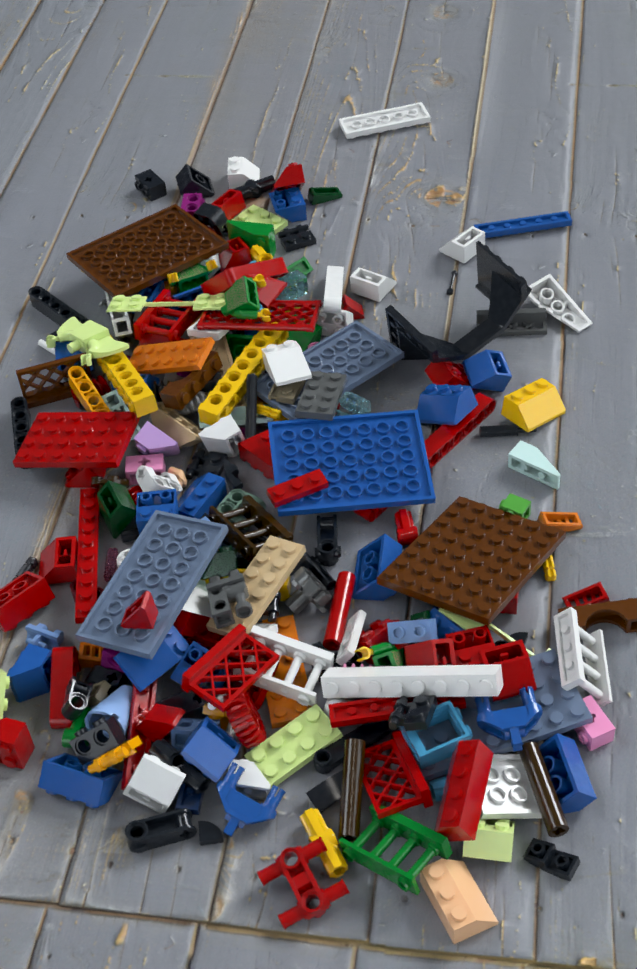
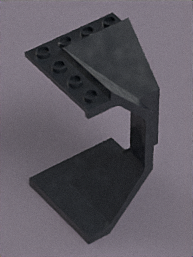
M477 241L478 284L475 287L490 301L488 319L453 344L420 333L392 305H389L385 308L390 343L404 351V358L401 360L429 359L432 363L465 360L506 330L532 289L527 285L524 277L515 273L514 269L511 266H507L498 255L492 253L487 245Z

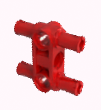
M321 836L303 847L300 845L285 848L280 856L275 859V863L257 871L258 877L264 886L282 875L286 876L298 900L296 906L282 914H278L284 929L302 919L310 920L311 918L321 917L330 908L332 902L350 893L343 879L324 890L323 888L320 889L308 864L312 858L328 851ZM291 857H298L296 864L292 866L287 865ZM318 899V907L309 909L310 901Z

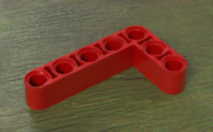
M283 257L226 269L200 286L203 293L217 295L225 293L244 274H262L276 279L287 275L289 272Z

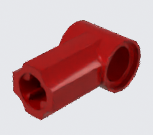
M399 509L394 514L397 527V541L402 546L410 545L418 537V530L414 526L411 511Z

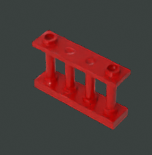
M163 289L153 302L185 301L172 299L170 290ZM171 306L148 307L133 324L135 339L142 340L146 334L151 333L166 336L169 338V342L179 341L184 332L203 310L193 311V306H175L185 308L184 312L168 309ZM168 315L178 317L179 319L175 321L161 318V316ZM155 324L170 326L171 328L170 330H166L153 326Z

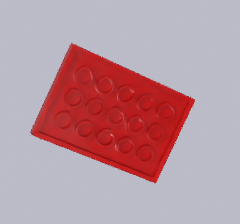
M130 411L38 413L13 460L14 467L118 468L141 417L137 418L135 413Z

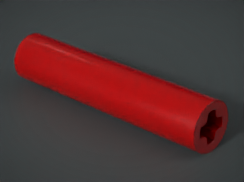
M348 571L338 573L324 635L323 646L332 651H337L340 648L356 577Z

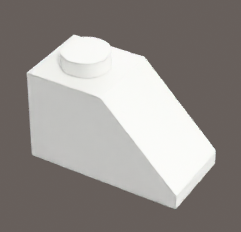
M233 759L232 762L238 764L234 774L239 766L245 768L235 786L236 791L249 798L265 800L271 790V785L255 763L246 759Z

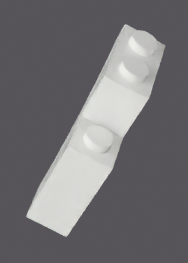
M105 291L107 304L109 306L113 297ZM110 312L115 338L120 339L132 336L128 313Z

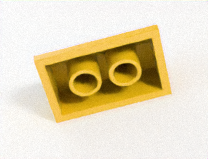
M540 378L504 396L501 415L526 432H530L563 415L566 409L556 386Z

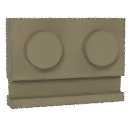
M306 380L282 386H276L274 383L268 394V399H276V402L294 405Z

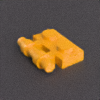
M139 736L122 743L94 759L93 764L87 768L90 774L100 773L108 767L120 763L123 758L125 759L136 753L135 748L142 744Z

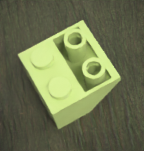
M479 819L475 841L463 842L462 857L511 862L515 821H510V819Z

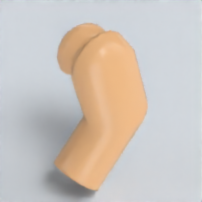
M170 467L168 473L175 474L182 488H185L187 479L184 471L176 467Z

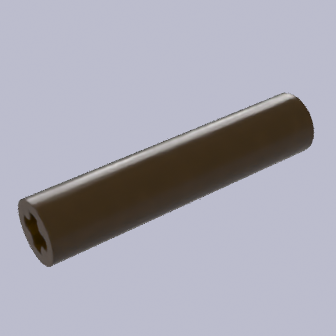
M361 739L345 740L338 838L342 837L347 841H355L360 835L366 743Z
M536 742L524 743L522 746L523 750L518 752L546 830L550 837H560L569 831V826L541 751Z

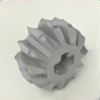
M199 391L182 410H179L181 414L186 416L197 413L200 403H203L207 398L205 392Z

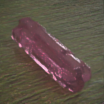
M109 548L107 550L103 576L106 582H109L116 572V559L119 554L117 548Z

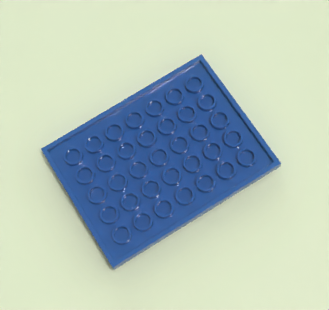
M418 409L334 416L333 421L297 419L268 422L275 486L317 469L322 471L328 481V488L277 507L278 517L431 504L436 501Z

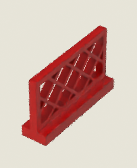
M239 623L182 674L181 689L187 693L192 690L221 712H225L231 706L234 699L239 698L242 693L244 694L279 660L280 655L247 634L246 627ZM247 642L253 646V650H241V645ZM254 655L255 662H243L242 656ZM258 655H266L271 659L259 662ZM229 656H239L240 662L227 663V658ZM240 668L241 675H229L228 669ZM244 668H256V673L245 675ZM215 669H225V675L213 676V671ZM226 681L227 688H214V682ZM230 681H242L243 685L239 688H230ZM201 682H211V689H202L198 685ZM228 694V699L222 703L216 699L215 695Z
M400 730L392 733V740L365 749V758L371 759L368 764L364 763L363 785L378 819L419 804H423L425 809L434 806L430 789ZM392 748L393 750L389 756L382 754L383 751ZM377 760L385 761L382 767L374 765ZM391 763L399 765L397 770L388 769ZM370 771L377 773L375 778L366 776ZM384 774L392 776L389 782L381 780ZM398 778L406 779L404 785L395 784ZM376 786L384 787L382 793L373 791ZM391 789L399 791L396 797L388 795ZM405 793L415 795V797L408 800L402 799ZM383 801L392 803L389 807L380 810Z

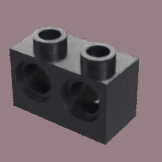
M114 716L107 720L105 717H102L92 723L94 727L87 730L85 726L74 733L75 738L69 741L81 765L118 747L126 740ZM103 730L108 732L109 738L104 736ZM84 740L90 743L91 748L86 746Z

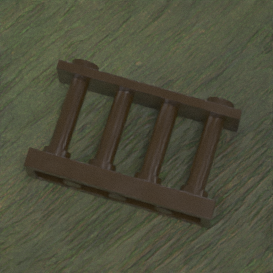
M250 495L243 496L242 506L238 509L220 513L213 505L209 507L208 519L211 522L228 526L229 531L224 539L249 563H251L256 553L259 552L266 542L254 545L250 540L262 536L269 538L271 535L293 542L294 536ZM241 515L247 518L236 523H231L228 520ZM253 525L258 528V530L245 534L239 531Z

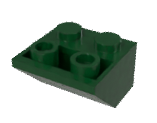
M108 480L97 493L100 514L112 537L117 539L120 532L136 516V505L125 486Z

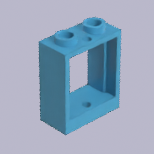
M450 700L437 705L429 727L449 719L458 735L457 738L426 751L417 732L422 730L405 731L404 726H401L402 735L421 769L451 757L459 741L471 740L473 737L469 725H464L462 722L463 717L459 708H454Z

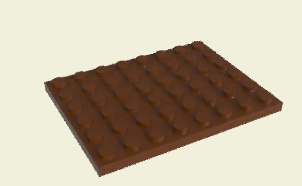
M174 204L66 253L69 261L110 296L124 295L128 297L161 280L167 279V274L179 273L218 253H222L224 250L229 249V243L177 204Z
M459 496L377 577V584L489 626L566 537V531Z

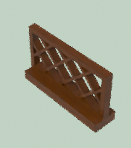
M86 352L16 370L23 397L27 400L29 409L71 398L69 381L61 383V380L64 377L68 378V370L72 366H77L74 365L75 362L81 360L80 356L86 354ZM87 364L80 366L84 369L89 379L91 380L92 375L90 367L87 366ZM59 365L67 366L63 371L57 369ZM47 369L49 372L44 376L39 374L41 370ZM53 373L60 375L56 380L50 378ZM21 375H32L29 380L21 378ZM36 377L43 379L39 385L33 383ZM46 382H50L53 384L51 386L43 387ZM29 386L36 388L35 390L26 392Z

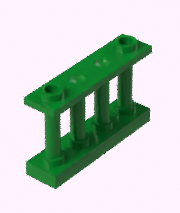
M371 804L368 808L372 815V822L353 843L342 837L340 838L339 843L342 848V855L348 861H355L392 881L403 891H410L418 895L420 890L415 878L434 856H440L447 860L453 852L448 838L400 813L378 819ZM381 804L380 810L386 808V806ZM384 827L390 830L371 853L362 849L364 844L379 828ZM397 837L407 839V842L389 862L379 858ZM415 846L425 848L426 851L408 872L398 868Z

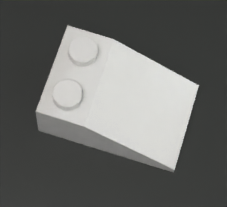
M287 340L283 344H270L266 348L261 349L265 370L276 386L312 378L311 371L297 341Z

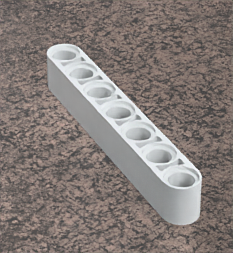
M327 266L323 312L341 313L344 267Z

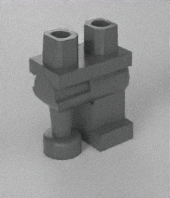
M235 569L229 571L227 578L220 579V576L209 578L206 588L211 614L217 629L236 624L231 603L237 602L235 606L237 617L247 618L251 616L253 609L250 602L246 601L249 597V592L242 573Z

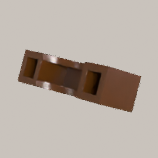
M210 351L201 370H194L183 379L169 382L159 392L165 408L182 410L223 367L218 352Z
M637 598L572 607L577 612L578 626L585 631L598 623H611L620 627L625 633L637 632ZM570 607L560 608V609H558V613H560V612H562V611H564V610H566V609H568V608H570Z

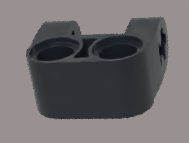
M203 203L193 214L194 218L212 229L214 228L218 235L228 236V219L224 211L218 206Z

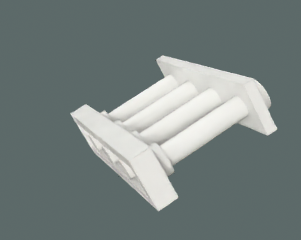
M572 607L554 615L561 687L568 691L580 686L590 693L600 708L613 702L603 631L598 629L589 634L579 627L577 612Z
M253 625L250 631L251 637L280 655V658L282 655L294 659L284 681L272 677L279 662L278 660L253 685L296 700L304 706L316 704L317 693L313 692V689L321 671L333 667L334 653ZM254 655L248 656L245 662H255ZM305 662L313 665L314 668L305 688H302L292 683L301 663ZM244 668L245 675L256 673L252 668ZM233 669V675H241V669Z

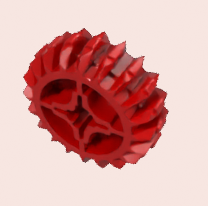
M246 691L239 698L233 700L231 706L226 710V716L243 746L250 749L266 740V731L257 707ZM228 694L224 696L223 703L228 699Z

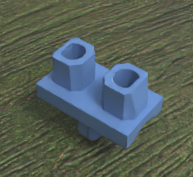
M39 623L37 626L32 624L25 626L27 631L26 644L30 643L49 649L52 652L53 647H60V644L64 641V632L57 629L51 632L42 623Z

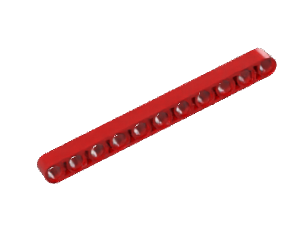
M480 392L477 393L475 398L478 406L458 424H442L424 441L430 469L494 411L496 400ZM388 507L353 511L367 521L373 522Z

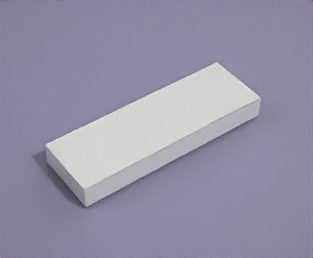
M358 610L347 622L336 662L341 666L355 655L354 651L357 648L367 614L363 610Z

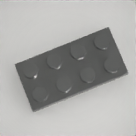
M311 371L312 378L306 382L295 410V417L333 421L347 381V374Z

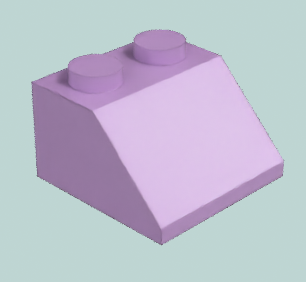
M148 421L134 437L136 447L138 448L137 451L141 455L163 453L164 457L180 453L178 443Z

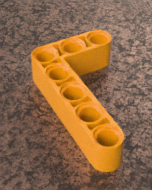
M72 366L68 370L69 385L86 412H110L84 369L80 366Z

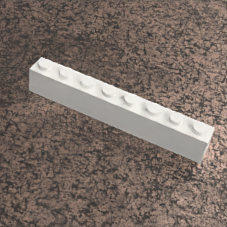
M501 664L329 667L321 676L324 698L417 697L420 695H436V697L499 696L504 686Z

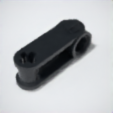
M333 514L332 517H320V515H317V548H315V558L323 566H333L341 557V546H338L337 515Z
M204 682L198 686L202 689H211V682ZM192 690L189 693L183 691L156 702V704L182 708L186 711L185 713L209 703Z
M183 808L130 822L125 828L129 849L134 853H142L194 837L197 831L195 826L192 825L191 810Z

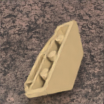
M156 402L158 410L150 413L152 424L175 440L179 448L191 447L202 442L198 433L203 431L202 428H199V426L174 409L165 408L163 402Z

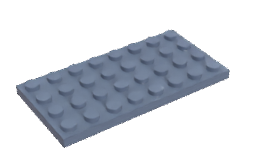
M357 320L303 352L310 371L347 374V381L341 396L404 358V351ZM268 373L257 379V396L272 408L281 410L282 415L288 420L306 419L295 417V410L306 382L294 405L276 402V399H268V394L274 385Z
M155 510L75 634L77 640L152 660L229 531L228 526ZM145 591L151 592L158 609L154 628H122L120 625L126 608Z
M551 649L531 656L530 662L537 687L534 695L536 702L541 705L543 712L538 723L526 737H521L522 745L527 742H539L552 737L556 733L561 734L592 723L593 717L577 688L566 691L561 687L559 660L556 650ZM520 695L494 702L492 697L488 696L492 711L523 706ZM465 697L466 708L459 710L463 717L462 722L464 725L468 724L472 731L473 737L471 740H481L494 754H505L513 751L510 740H501L486 733L478 726L476 721L478 711L474 701L475 697ZM449 719L429 727L428 730L417 732L426 751L458 737ZM451 757L423 769L417 763L425 781L448 774Z

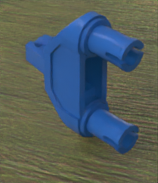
M527 686L528 693L525 687L519 690L523 706L492 711L488 696H483V703L481 696H476L474 699L478 711L476 718L478 726L486 733L501 740H510L513 752L523 750L521 737H526L542 716V707L536 702L534 690L530 686Z
M234 762L231 763L232 765L224 779L216 784L226 812L224 819L229 821L223 833L230 837L233 836L237 827L243 829L245 825L275 819L277 816L276 808L286 793L280 788L275 797L274 795L278 787L272 785L264 803L259 804L236 791L235 786L245 768L239 766L234 774L238 767V764Z

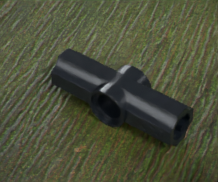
M272 175L256 181L250 179L243 186L237 187L234 190L241 191L244 200L250 197L257 199L262 193L272 190L276 181Z
M163 738L157 739L152 744L149 754L158 757L161 762L169 766L179 768L182 773L186 774L183 783L195 793H203L208 788L211 779L205 777L195 765L189 764L183 755L180 754L181 751H178Z

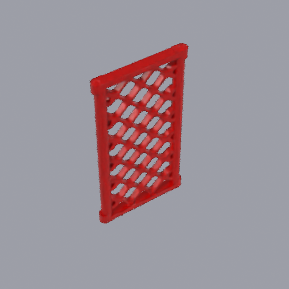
M275 300L269 307V310H273L270 312L271 315H265L270 316V322H264L261 317H257V319H230L234 316L230 314L225 316L221 311L204 310L197 323V330L314 332L323 302L322 300Z

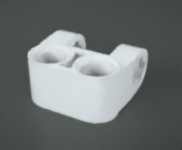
M144 465L137 469L136 480L143 492L176 489L178 497L182 491V486L175 474L163 472L158 476L153 468Z

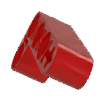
M75 646L53 647L49 714L51 729L70 728L73 722L62 715L61 709L70 678L75 676L77 679V672H81L78 661L79 651Z

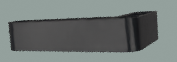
M15 397L11 401L15 454L18 453L32 426L30 410L24 397Z

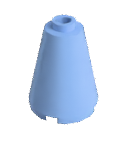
M128 685L120 686L92 708L85 717L86 728L94 727L92 723L102 717H105L107 720L114 716L124 736H126L133 687ZM103 730L104 736L109 738L108 732Z

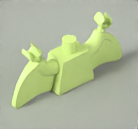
M71 317L61 325L57 331L58 336L48 335L46 337L48 348L56 347V341H60V343L72 341L67 344V349L71 354L78 350L82 353L86 352V354L80 356L81 366L84 364L91 366L92 359L110 356L130 348L128 343L112 339L108 328L92 320L82 324L76 317Z

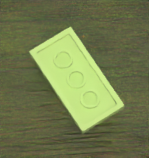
M314 704L264 742L260 743V745L246 753L244 757L246 760L255 763L272 788V785L278 786L312 761L315 752L331 745L342 738L343 735L337 727L331 728L329 717L317 704Z

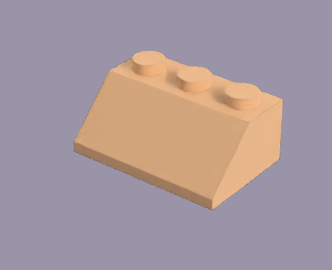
M439 859L426 865L420 872V883L453 944L498 925V920L464 861Z

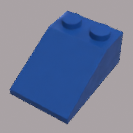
M172 625L152 660L124 652H119L113 659L138 691L141 692L180 662L190 645L175 626Z

